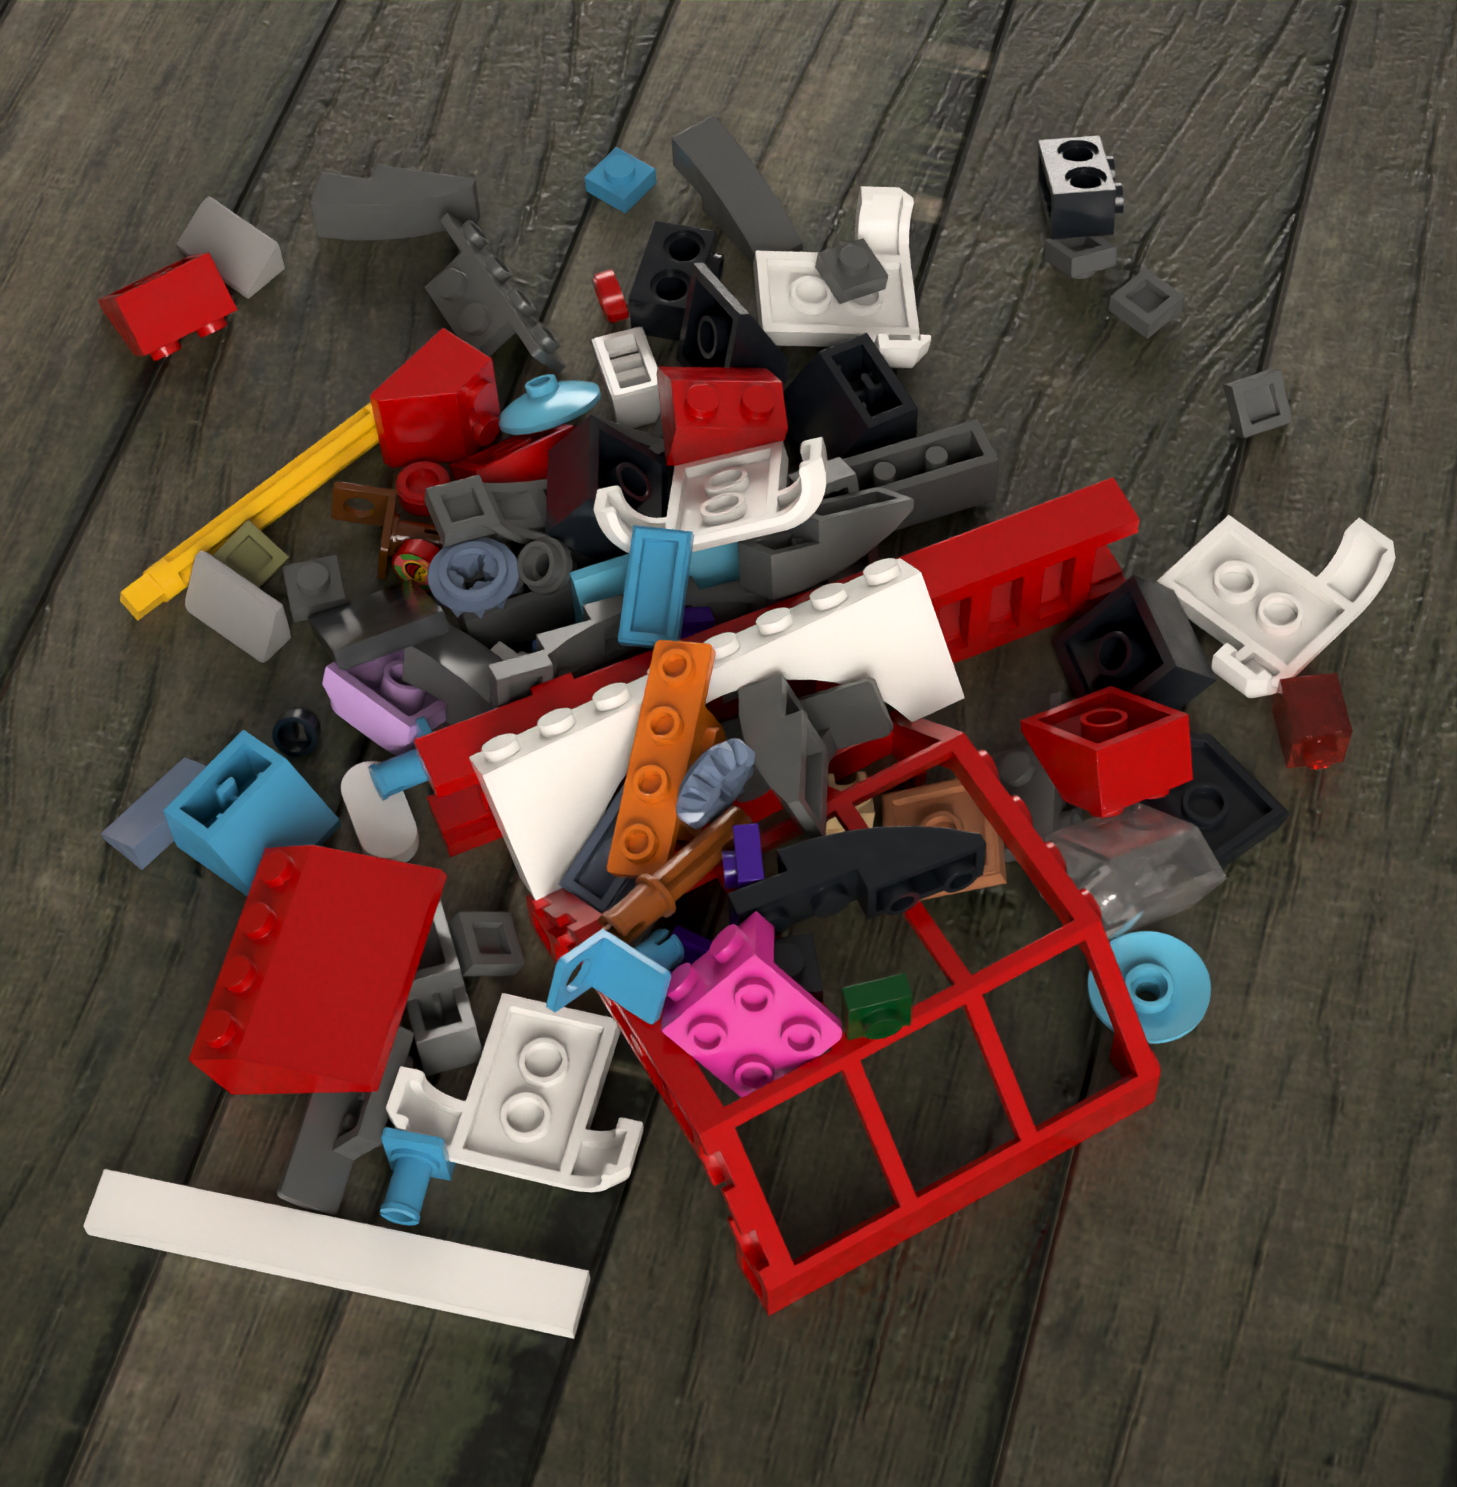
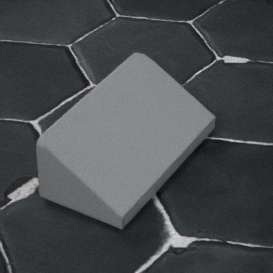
M210 196L200 204L176 243L177 250L186 256L209 252L224 283L247 299L285 269L281 250L276 241Z
M201 550L195 556L185 597L186 610L259 662L264 663L268 661L291 639V632L283 604L209 553Z

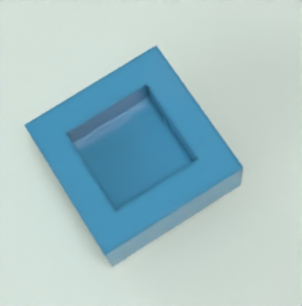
M617 147L585 176L586 192L623 213H626L657 183L655 168Z

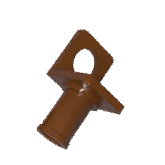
M335 482L331 517L334 520L383 527L377 579H386L389 557H394L395 552H397L405 540L422 539L436 545L440 549L443 548L435 525L400 520V514H395L398 490ZM351 498H363L372 502L375 507L366 511L357 510L348 506L345 501Z

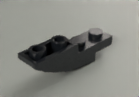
M925 826L874 827L844 831L809 839L777 850V875L728 893L730 925L735 924L739 926L757 911L774 926L775 938L784 933L792 924L813 916L829 917L835 915L855 900L858 901L867 920L885 913L891 916L902 914L913 908L921 899L942 891L947 893L961 891L973 884L978 877L983 876L986 843L979 833Z

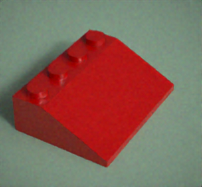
M316 845L265 848L188 1060L231 1095L378 1092L447 875L437 868Z

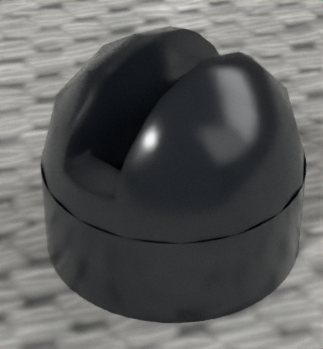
M306 707L286 709L278 717L272 731L273 742L286 755L292 757L306 756L315 749L321 735V722L316 713ZM298 723L303 725L306 738L298 739Z

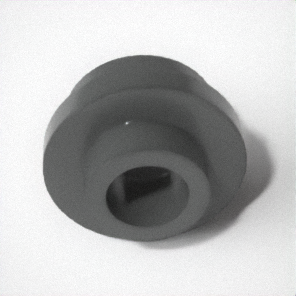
M541 537L527 544L520 552L517 563L521 580L532 591L546 595L555 594L565 587L570 579L569 572H572L573 566L572 556L567 545L563 541L552 537Z

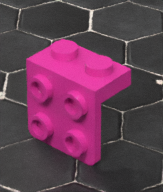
M755 911L739 926L732 924L724 928L713 940L710 949L692 965L684 963L671 973V980L663 1005L661 1031L742 1098L819 1057L841 1039L842 1023L838 1017L774 963V926Z

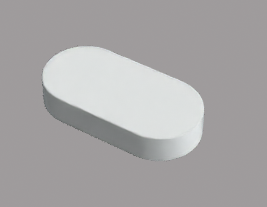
M366 761L353 766L342 779L341 793L363 854L405 863L408 862L418 850L419 834L404 792L401 791L382 801L374 787L368 768L372 764L376 765L381 762Z

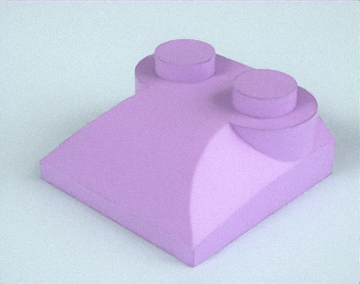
M404 649L345 671L340 670L335 662L327 665L322 685L331 700L330 703L334 712L392 754L401 755L415 749L414 739L418 738L415 719L424 716L431 730L446 721V702L402 680Z

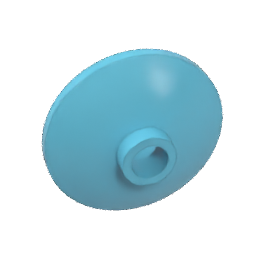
M553 374L538 376L525 384V394L515 399L501 412L498 417L500 419L498 425L502 432L512 435L548 430L572 421L592 409L599 402L601 391L596 383L589 381L567 380L557 382Z
M1155 931L1131 932L1109 942L1148 1044L1165 1043L1181 1038L1200 1023L1210 1002L1211 982L1204 962L1190 946L1178 938ZM1090 969L1087 983L1090 1003L1099 1019L1110 1030L1115 1032ZM1141 991H1150L1156 995L1158 1000L1152 1002L1144 1001L1138 998L1136 994Z

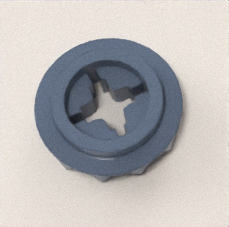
M480 537L446 546L435 555L428 569L429 589L439 607L446 606L450 608L457 618L464 612H474L481 619L488 609L496 607L503 610L506 599L510 595L517 594L519 579L518 562L508 547L491 538ZM483 565L485 582L477 581L473 588L466 590L464 577L472 578L476 572L480 571Z
M739 738L729 739L705 751L688 770L680 785L676 804L677 817L695 830L715 821L722 812L733 805L734 800L740 794L744 793L743 787L745 783L753 776L754 768L752 765L754 764L756 753Z

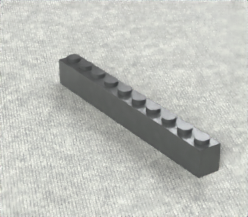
M978 419L842 459L856 473L859 491L882 487L914 499V510L894 531L996 499L999 460ZM788 476L786 488L790 486ZM568 547L572 556V571L613 559H590ZM483 567L472 578L464 577L466 590L473 588L477 581L485 582ZM519 576L517 594L510 595L506 599L503 610L496 607L488 609L481 619L474 612H464L457 618L460 627L464 633L470 635L491 650L499 641L512 648L536 640L537 634L576 624L570 579L562 590L555 594L546 595L532 591Z

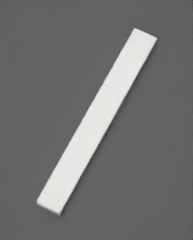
M108 1169L103 1171L83 1225L88 1235L573 1339L575 1338L590 1282L588 1270Z

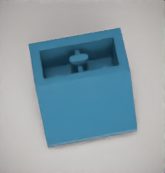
M242 730L163 810L176 846L246 896H248L265 848L300 845L322 846L341 826L339 818L291 763L245 730Z

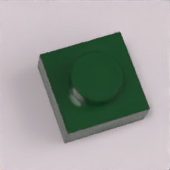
M906 973L841 988V1020L848 1040L863 1036L868 1039H882L897 1033L902 1027L911 1025L913 995Z

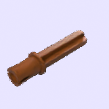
M738 806L728 808L653 875L643 873L638 876L635 881L636 886L629 894L599 917V924L604 926L601 929H605L626 944L631 945L649 926L662 916H672L676 911L675 902L722 861V851L734 850L733 825L754 824L752 819Z

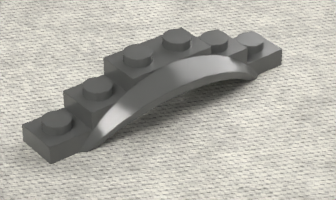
M664 441L648 448L665 458ZM480 475L426 488L424 501L443 547L491 535L492 539L500 543L513 540L525 545L541 537H550L545 534L547 479L516 483H483Z
M689 576L685 607H709L715 620L714 626L823 585L820 582L806 590L771 600L740 587V579L700 590L692 576ZM624 594L583 605V622L537 634V652L488 665L491 709L493 710L531 696L530 687L570 672L574 679L645 653L646 648L620 645L618 643Z

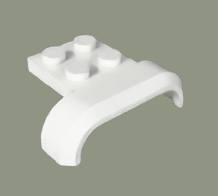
M860 187L856 208L854 241L864 238L889 275L885 290L839 304L815 268L817 252H755L753 268L758 324L776 345L832 347L867 332L891 368H912L927 353L931 342V335H920L909 253V228L913 209V197L898 187Z
M823 437L806 440L801 443L803 462L799 465L800 476L787 488L789 460L782 440L675 466L667 516L664 518L647 517L636 512L626 502L619 486L598 489L593 510L603 533L613 544L627 553H630L633 525L692 531L694 534L692 552L782 532L806 521L819 507L826 489V447Z
M1228 515L1159 578L1156 584L1174 590L1187 618L1224 644L1213 655L1212 671L1246 697L1256 698L1272 695L1283 689L1367 608L1383 587L1393 568L1395 551L1392 540L1358 518L1344 532L1342 542L1330 563L1315 577Z
M505 993L501 995L466 1101L456 1099L437 1090L428 1082L424 1072L400 1066L386 1105L387 1114L395 1129L444 1139L450 1162L580 1192L603 1191L627 1180L631 1174L644 1130L643 1122L627 1118H619L617 1126L613 1130H590L621 1031L613 1018L567 1007L553 1012L546 1007L545 1002Z

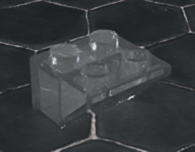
M1139 802L1125 807L1124 812L1118 816L1109 818L1093 817L1051 832L1044 838L1046 842L1051 841L1061 852L1066 863L1067 874L1079 890L1082 888L1087 889L1096 900L1101 911V922L1108 940L1191 908L1227 879L1198 826Z

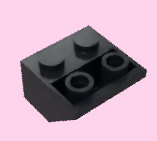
M867 332L819 351L783 391L788 424L786 436L802 461L801 443L814 438L823 437L827 461L838 457L846 459L917 437L918 408Z

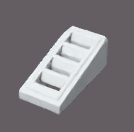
M636 327L591 339L616 422L629 428L656 423L661 412L656 374L658 368L643 327ZM638 351V353L610 360V358Z

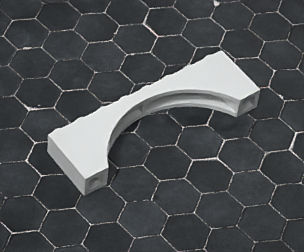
M887 558L868 565L863 570L864 575L845 584L831 583L813 591L810 594V600L790 609L782 607L770 610L759 616L756 620V625L736 634L732 632L718 634L704 642L710 644L716 651L706 703L736 691L738 688L779 675H783L786 680H819L842 685L869 677L874 678L884 702L894 707L911 722L930 715L965 697L922 573L900 558L897 560ZM648 675L628 684L614 683L607 685L593 695V700L572 710L569 708L553 710L542 716L538 720L537 726L518 735L509 733L497 736L486 742L482 746L481 752L469 757L519 876L535 900L562 889L558 884L602 819L618 785L626 775Z

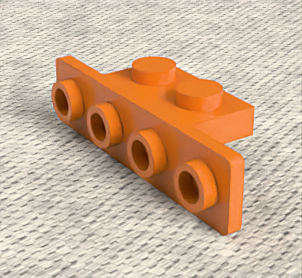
M658 640L655 643L607 862V871L614 877L636 879L643 873L653 875L673 857L677 840L692 841L702 832V827L695 830L677 817L676 804L680 785L691 766L709 748L726 741L723 726L705 707L716 656L715 649L708 643Z

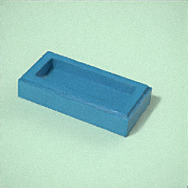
M633 525L618 643L620 645L654 649L655 643L658 640L680 641L694 542L692 531Z

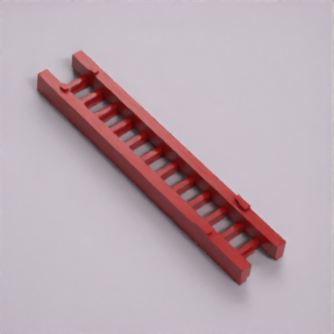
M1111 477L898 557L896 560L900 558L922 573L953 664L1085 614L1126 581L1122 575L1121 567L1107 544L1138 533L1140 519L1115 479ZM861 571L832 583L845 584L864 574ZM816 589L680 639V641L704 643L718 634L727 632L739 633L756 625L757 618L770 610L782 607L790 609L810 600V594ZM654 649L574 679L570 672L530 687L531 696L414 739L417 756L435 793L427 797L429 810L450 857L503 837L469 757L481 752L482 746L497 736L509 733L518 735L537 726L538 720L553 710L560 708L572 710L593 700V695L607 685L614 683L628 684L648 675L647 671L651 665ZM786 680L797 698L842 685L819 680ZM721 696L706 703L705 707L717 720L739 714V698L722 705ZM626 775L618 785L614 794L618 793L624 785Z

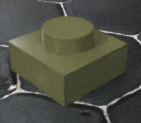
M249 520L213 555L217 560L260 589L289 561V556Z

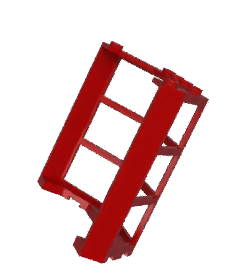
M897 710L889 713L894 726L889 736L838 749L829 762L828 774L834 773L836 782L890 754H893L898 763L843 791L828 786L827 821L836 817L845 831L869 828L855 808L856 806L908 779H911L914 785L918 787L926 782L927 770L936 765L951 769L1064 925L1063 927L971 975L919 900L913 908L902 914L952 986L913 1006L911 1025L902 1027L897 1033L882 1039H868L863 1036L848 1040L842 1030L841 1039L831 1046L825 1054L725 1107L720 1102L692 1055H689L661 1031L663 1009L660 1019L653 1024H648L596 990L702 1162L710 1183L713 1186L722 1182L725 1183L726 1186L720 1190L731 1213V1216L727 1217L726 1220L735 1238L737 1265L768 1316L1153 1103L1160 1079L1161 1069L1159 1062L1147 1042L1101 922L1100 908L1092 894L1085 888L1079 890L1068 876L1066 863L1061 852L1051 841L1044 843L1033 828L1032 817L1026 804L1018 795H1009L999 781V773L993 759L985 750L977 751L964 732L924 718L911 722ZM771 789L764 795L751 801L738 802L735 799L732 805L742 808L746 815L752 819L753 823L783 809ZM788 818L759 833L761 853L764 854L803 834V832L796 827L791 818ZM707 823L706 826L702 827V831L705 828H707L710 824ZM677 840L674 855L690 841ZM721 861L686 893L717 878L727 895L737 890V888L725 889L723 862ZM564 888L538 900H535L531 894L526 896L531 926L555 965L563 955L604 927L598 922L599 917L603 913L598 912ZM1078 945L1086 956L1115 1031L1110 1061L1123 1078L1035 1126L983 994L1065 950ZM823 1001V1002H820L822 1005H824V1006L828 1009V1007L826 1006V1004L824 1003V1001ZM963 1006L1015 1138L915 1192L860 1060ZM841 1071L896 1204L792 1260L735 1127Z

